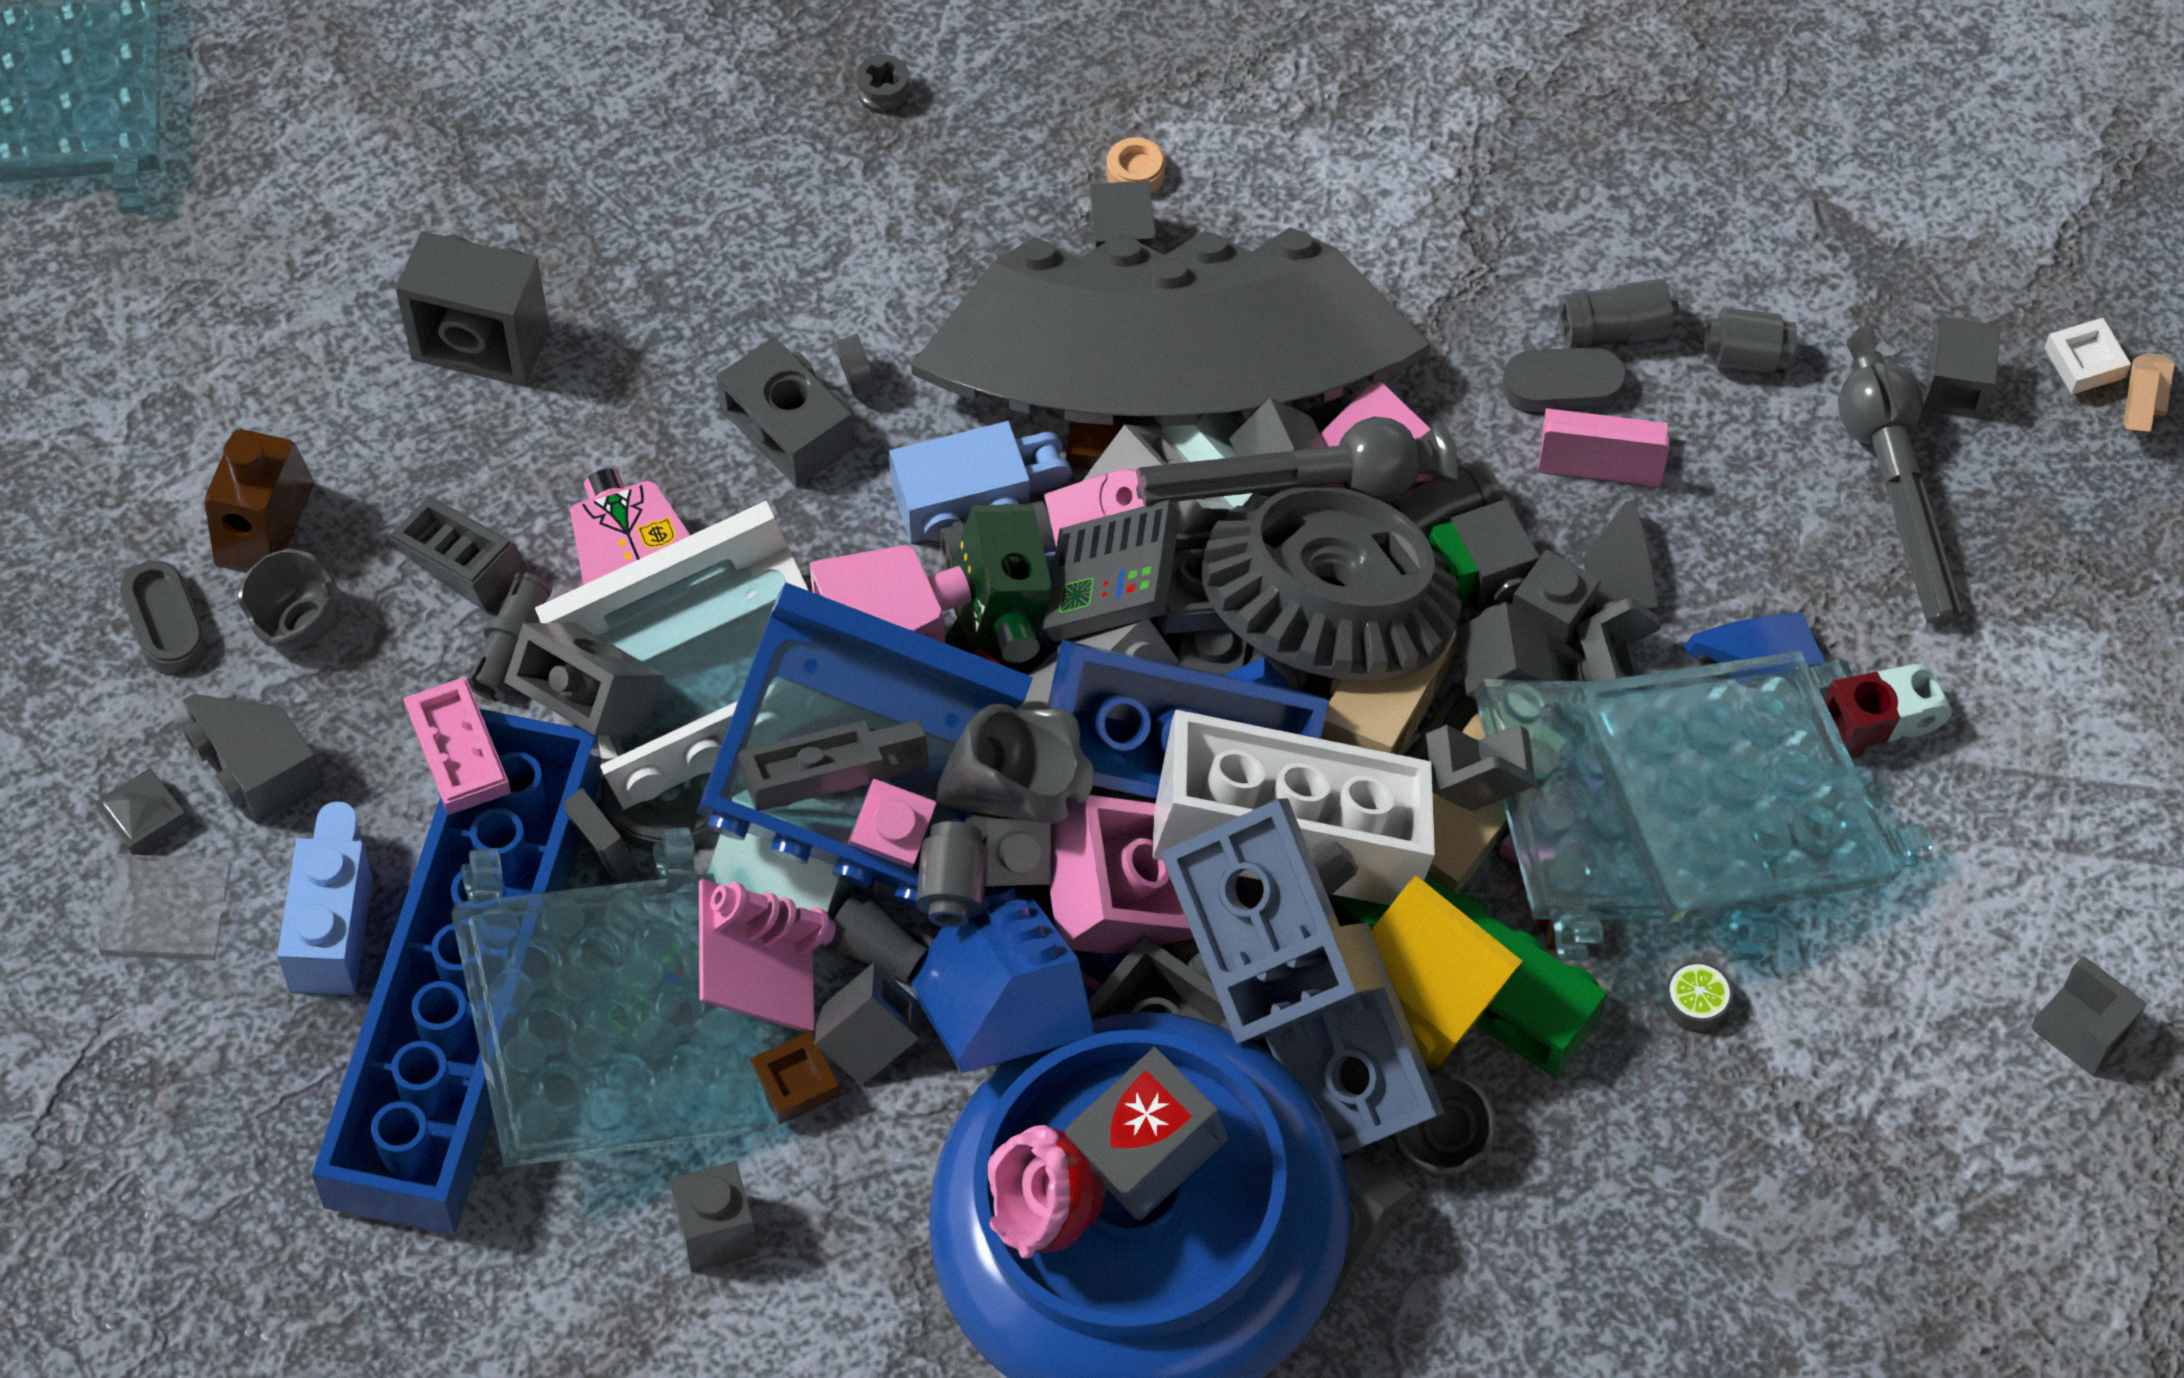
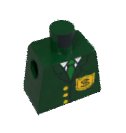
M1033 504L972 505L951 567L960 566L969 585L971 602L953 608L969 648L976 650L978 647H981L984 651H1001L1002 657L1008 662H1025L1033 658L1039 651L1040 646L1037 634L1048 606L1052 589Z

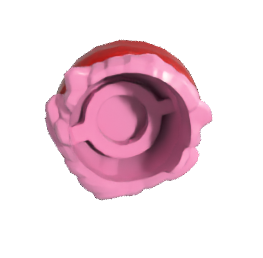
M1046 1125L1029 1128L1021 1134L1011 1137L1007 1143L1002 1144L988 1162V1180L990 1182V1190L994 1196L995 1216L990 1217V1227L998 1234L1005 1245L1016 1248L1023 1259L1031 1258L1035 1252L1050 1253L1068 1248L1096 1221L1104 1207L1106 1186L1103 1175L1067 1138L1064 1131L1052 1129Z

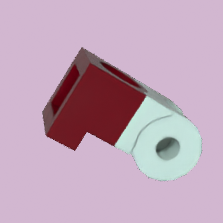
M1912 664L1832 680L1815 716L1839 762L1860 757L1868 746L1898 740L1901 736L1913 738L1928 734L1945 724L1952 716L1953 710L1929 665Z

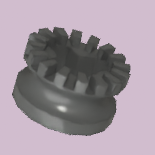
M875 55L867 58L860 64L857 71L858 99L865 108L870 107L871 112H875L877 109L880 110V114H885V110H889L892 113L895 112V107L900 110L903 107V102L907 103L908 96H910L909 73L903 61L890 55ZM888 76L889 80L893 81V85L884 83L880 88L873 87V80L882 82Z

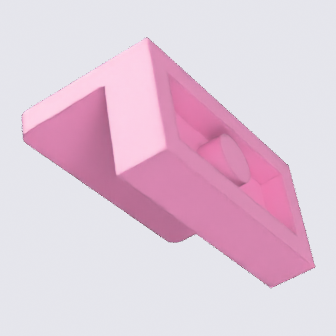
M1546 408L1538 472L1661 487L1670 445V437L1667 436L1668 423Z

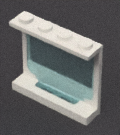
M767 501L535 607L541 623H576L665 675L645 734L597 735L603 761L600 767L624 810L642 801L654 799L663 791L697 775L712 771L778 593L785 582L808 590ZM775 678L769 683L745 749L775 742L781 736L817 719L832 716L849 704L787 680Z

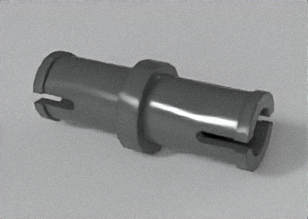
M520 572L514 575L511 588L498 616L491 618L487 622L483 631L487 640L472 673L467 678L471 690L477 695L489 700H494L495 697L498 700L504 699L508 687L504 680L523 623H537L539 617L535 607L546 603L547 599L551 596L552 587L544 579L526 572L524 575Z

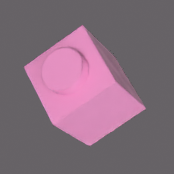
M873 779L866 791L847 845L911 869L917 858L936 801Z

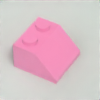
M1089 795L1082 804L1068 805V817L1066 820L1058 824H1051V884H1049L1055 928L1070 949L1074 951L1118 954L1131 951L1143 936L1157 945L1193 939V934L1164 861L1153 859L1155 803Z

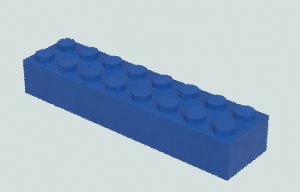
M484 709L479 710L508 779L511 793L451 815L447 814L440 797L312 1172V1177L324 1209L454 1236L460 1223L533 994L532 988L536 984L581 843L579 835L563 808L565 806L563 802L581 788L594 802L603 774L600 767L602 759L597 735L594 736L581 728Z

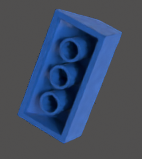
M1062 640L1047 709H1065L1078 720L1080 732L1079 745L1082 753L1092 763L1094 772L1093 786L1157 799L1171 722L1175 710L1321 739L1329 700L1310 693Z
M1024 885L985 886L983 912L976 917L969 918L966 925L959 927L943 926L909 979L913 994L960 1073L1068 1045L1094 1035L1079 959Z

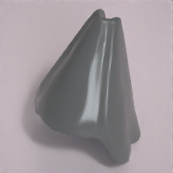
M994 704L981 709L969 720L938 781L936 795L938 804L945 808L1027 820L1041 824L1061 823L1068 817L1066 805L1084 803L1093 786L1094 772L1092 763L1082 753L1079 745L1080 732L1078 720L1072 713L1061 708L1016 710L1007 704Z

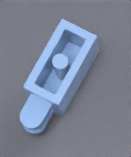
M1009 421L889 450L891 487L910 543L915 544L927 540L940 541L939 529L949 527L951 523L957 521L966 523L972 505L1029 504L1030 494L1056 488L1068 482L1073 475L1070 463L1060 457L1059 453L1063 448L1060 436L1055 432H1043L1015 439Z
M331 802L321 808L317 815L313 839L296 838L277 954L289 992L356 995L373 876L362 842L361 830L357 825L356 813L349 804L344 802Z

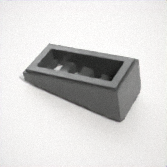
M428 496L387 538L392 547L463 598L487 612H491L507 596L512 585V579L516 573L520 572L522 575L525 572L527 573V566L513 541L431 496ZM439 524L443 525L426 545L421 543ZM459 537L460 539L443 555V553H444V552L457 540V538ZM479 551V553L464 567V565L475 555V553Z

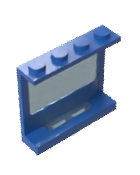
M785 582L776 598L696 814L710 818L707 827L718 834L742 841L745 840L747 833L772 842L770 851L777 856L800 864H807L809 857H813L834 865L832 875L845 882L869 888L872 880L897 889L894 896L896 900L917 908L916 895L921 847L915 863L910 869L847 845L870 784L859 786L849 791H838L798 801L788 806L757 811L739 770L738 753H741L740 750L863 720L866 721L869 729H884L918 720L927 739L929 766L902 777L895 776L882 782L936 801L923 838L925 840L929 837L930 827L936 823L947 821L965 823V811L941 806L937 802L936 795L938 781L969 720L978 711L989 705L1007 704L1017 709L1024 703L1033 677Z

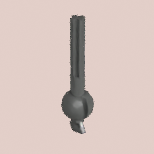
M1871 325L1859 327L1846 341L1854 359L1853 366L1855 372L1843 383L1838 396L1840 420L1847 432L1856 440L1874 445L1926 623H1936L1937 627L1949 624L1951 619L1961 618L1963 611L1910 438V433L1918 426L1924 412L1922 389L1914 375L1904 367L1893 363H1884L1882 354L1875 351L1878 341Z
M1373 416L1355 423L1341 438L1339 446L1139 467L1136 471L1138 478L1136 492L1138 499H1142L1143 505H1150L1165 500L1178 502L1285 490L1302 486H1323L1343 483L1346 489L1369 495L1387 503L1402 497L1416 482L1418 474L1426 473L1447 483L1454 484L1458 479L1457 449L1444 421L1439 422L1422 437L1414 438L1404 424L1392 418Z

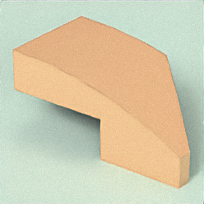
M2147 353L2133 360L2123 420L2126 429L2151 432L2153 415L2166 416L2175 363L2167 355Z

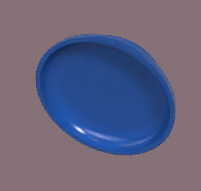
M1155 1012L1118 1013L1091 1018L1094 1035L1082 1038L1068 1045L1012 1059L1001 1064L974 1092L950 1129L936 1167L929 1209V1239L932 1261L941 1292L954 1319L978 1352L1007 1378H1263L1282 1363L1305 1339L1319 1320L1335 1290L1346 1256L1351 1221L1349 1183L1337 1139L1325 1115L1307 1089L1291 1071L1269 1052L1252 1041L1236 1044L1229 1029L1197 1018ZM1155 1046L1214 1105L1220 1114L1230 1139L1144 1219H1134L1106 1190L1105 1203L1100 1215L1072 1245L1062 1251L1050 1253L1035 1252L1031 1258H1021L1019 1251L1016 1248L1005 1245L989 1224L990 1217L995 1216L994 1196L990 1190V1182L988 1180V1162L990 1157L1002 1144L1007 1143L1011 1137L1021 1134L1034 1126L1046 1125L1049 1128L1065 1132L1068 1125Z

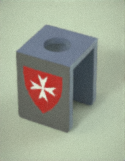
M1155 1046L1065 1129L1067 1138L1101 1172L1105 1179L1106 1190L1136 1220L1144 1219L1230 1139L1220 1114L1214 1105Z

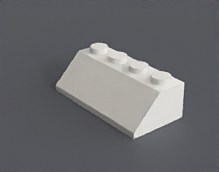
M1175 710L1155 804L1153 859L1163 860L1160 854L1161 851L1274 800L1288 798L1312 858L1329 843L1334 842L1348 849L1353 855V859L1358 866L1357 873L1335 891L1334 895L1391 906L1415 875L1424 881L1435 856L1431 761ZM1246 869L1239 875L1261 880L1252 870Z

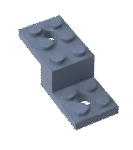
M1288 798L1274 800L1160 852L1236 1044L1266 1038L1272 1055L1300 1081L1325 1115L1337 1139L1342 1156L1445 1114L1368 922L1339 926ZM1246 869L1252 870L1260 877L1264 888L1263 898L1253 909L1242 905L1235 893L1236 880ZM1350 1056L1359 1058L1369 1070V1085L1361 1095L1348 1091L1341 1081L1340 1071L1342 1064Z

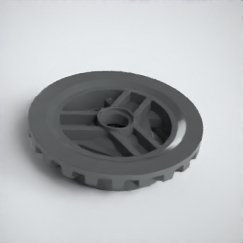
M1318 485L1295 487L1277 493L1272 497L1261 496L1254 498L1249 507L1237 505L1228 511L1225 521H1217L1213 527L1202 558L1201 576L1205 593L1216 613L1232 631L1251 646L1275 660L1325 677L1372 681L1397 678L1414 673L1431 664L1445 651L1452 639L1461 611V600L1456 597L1459 589L1456 577L1446 572L1447 562L1440 553L1432 550L1423 532L1408 517L1387 503L1345 488ZM1290 536L1276 549L1267 544L1273 540ZM1319 577H1326L1337 580L1345 586H1337L1327 583Z

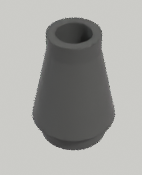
M853 894L834 918L836 930L831 942L837 946L835 953L869 966L875 962L882 970L897 976L906 983L928 950L917 943L872 897L864 901Z

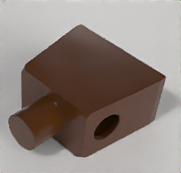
M244 429L235 430L226 441L224 453L205 496V510L215 566L247 573L250 568L267 554L288 548L314 486L313 477L296 443L289 439Z

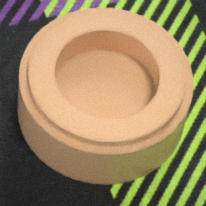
M1139 137L1127 138L1119 141L1110 149L1107 156V179L1109 183L1150 181V190L1153 193L1164 182L1165 154L1153 141Z

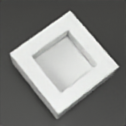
M2104 318L2051 333L2044 347L2071 395L2124 379L2131 366L2130 361Z

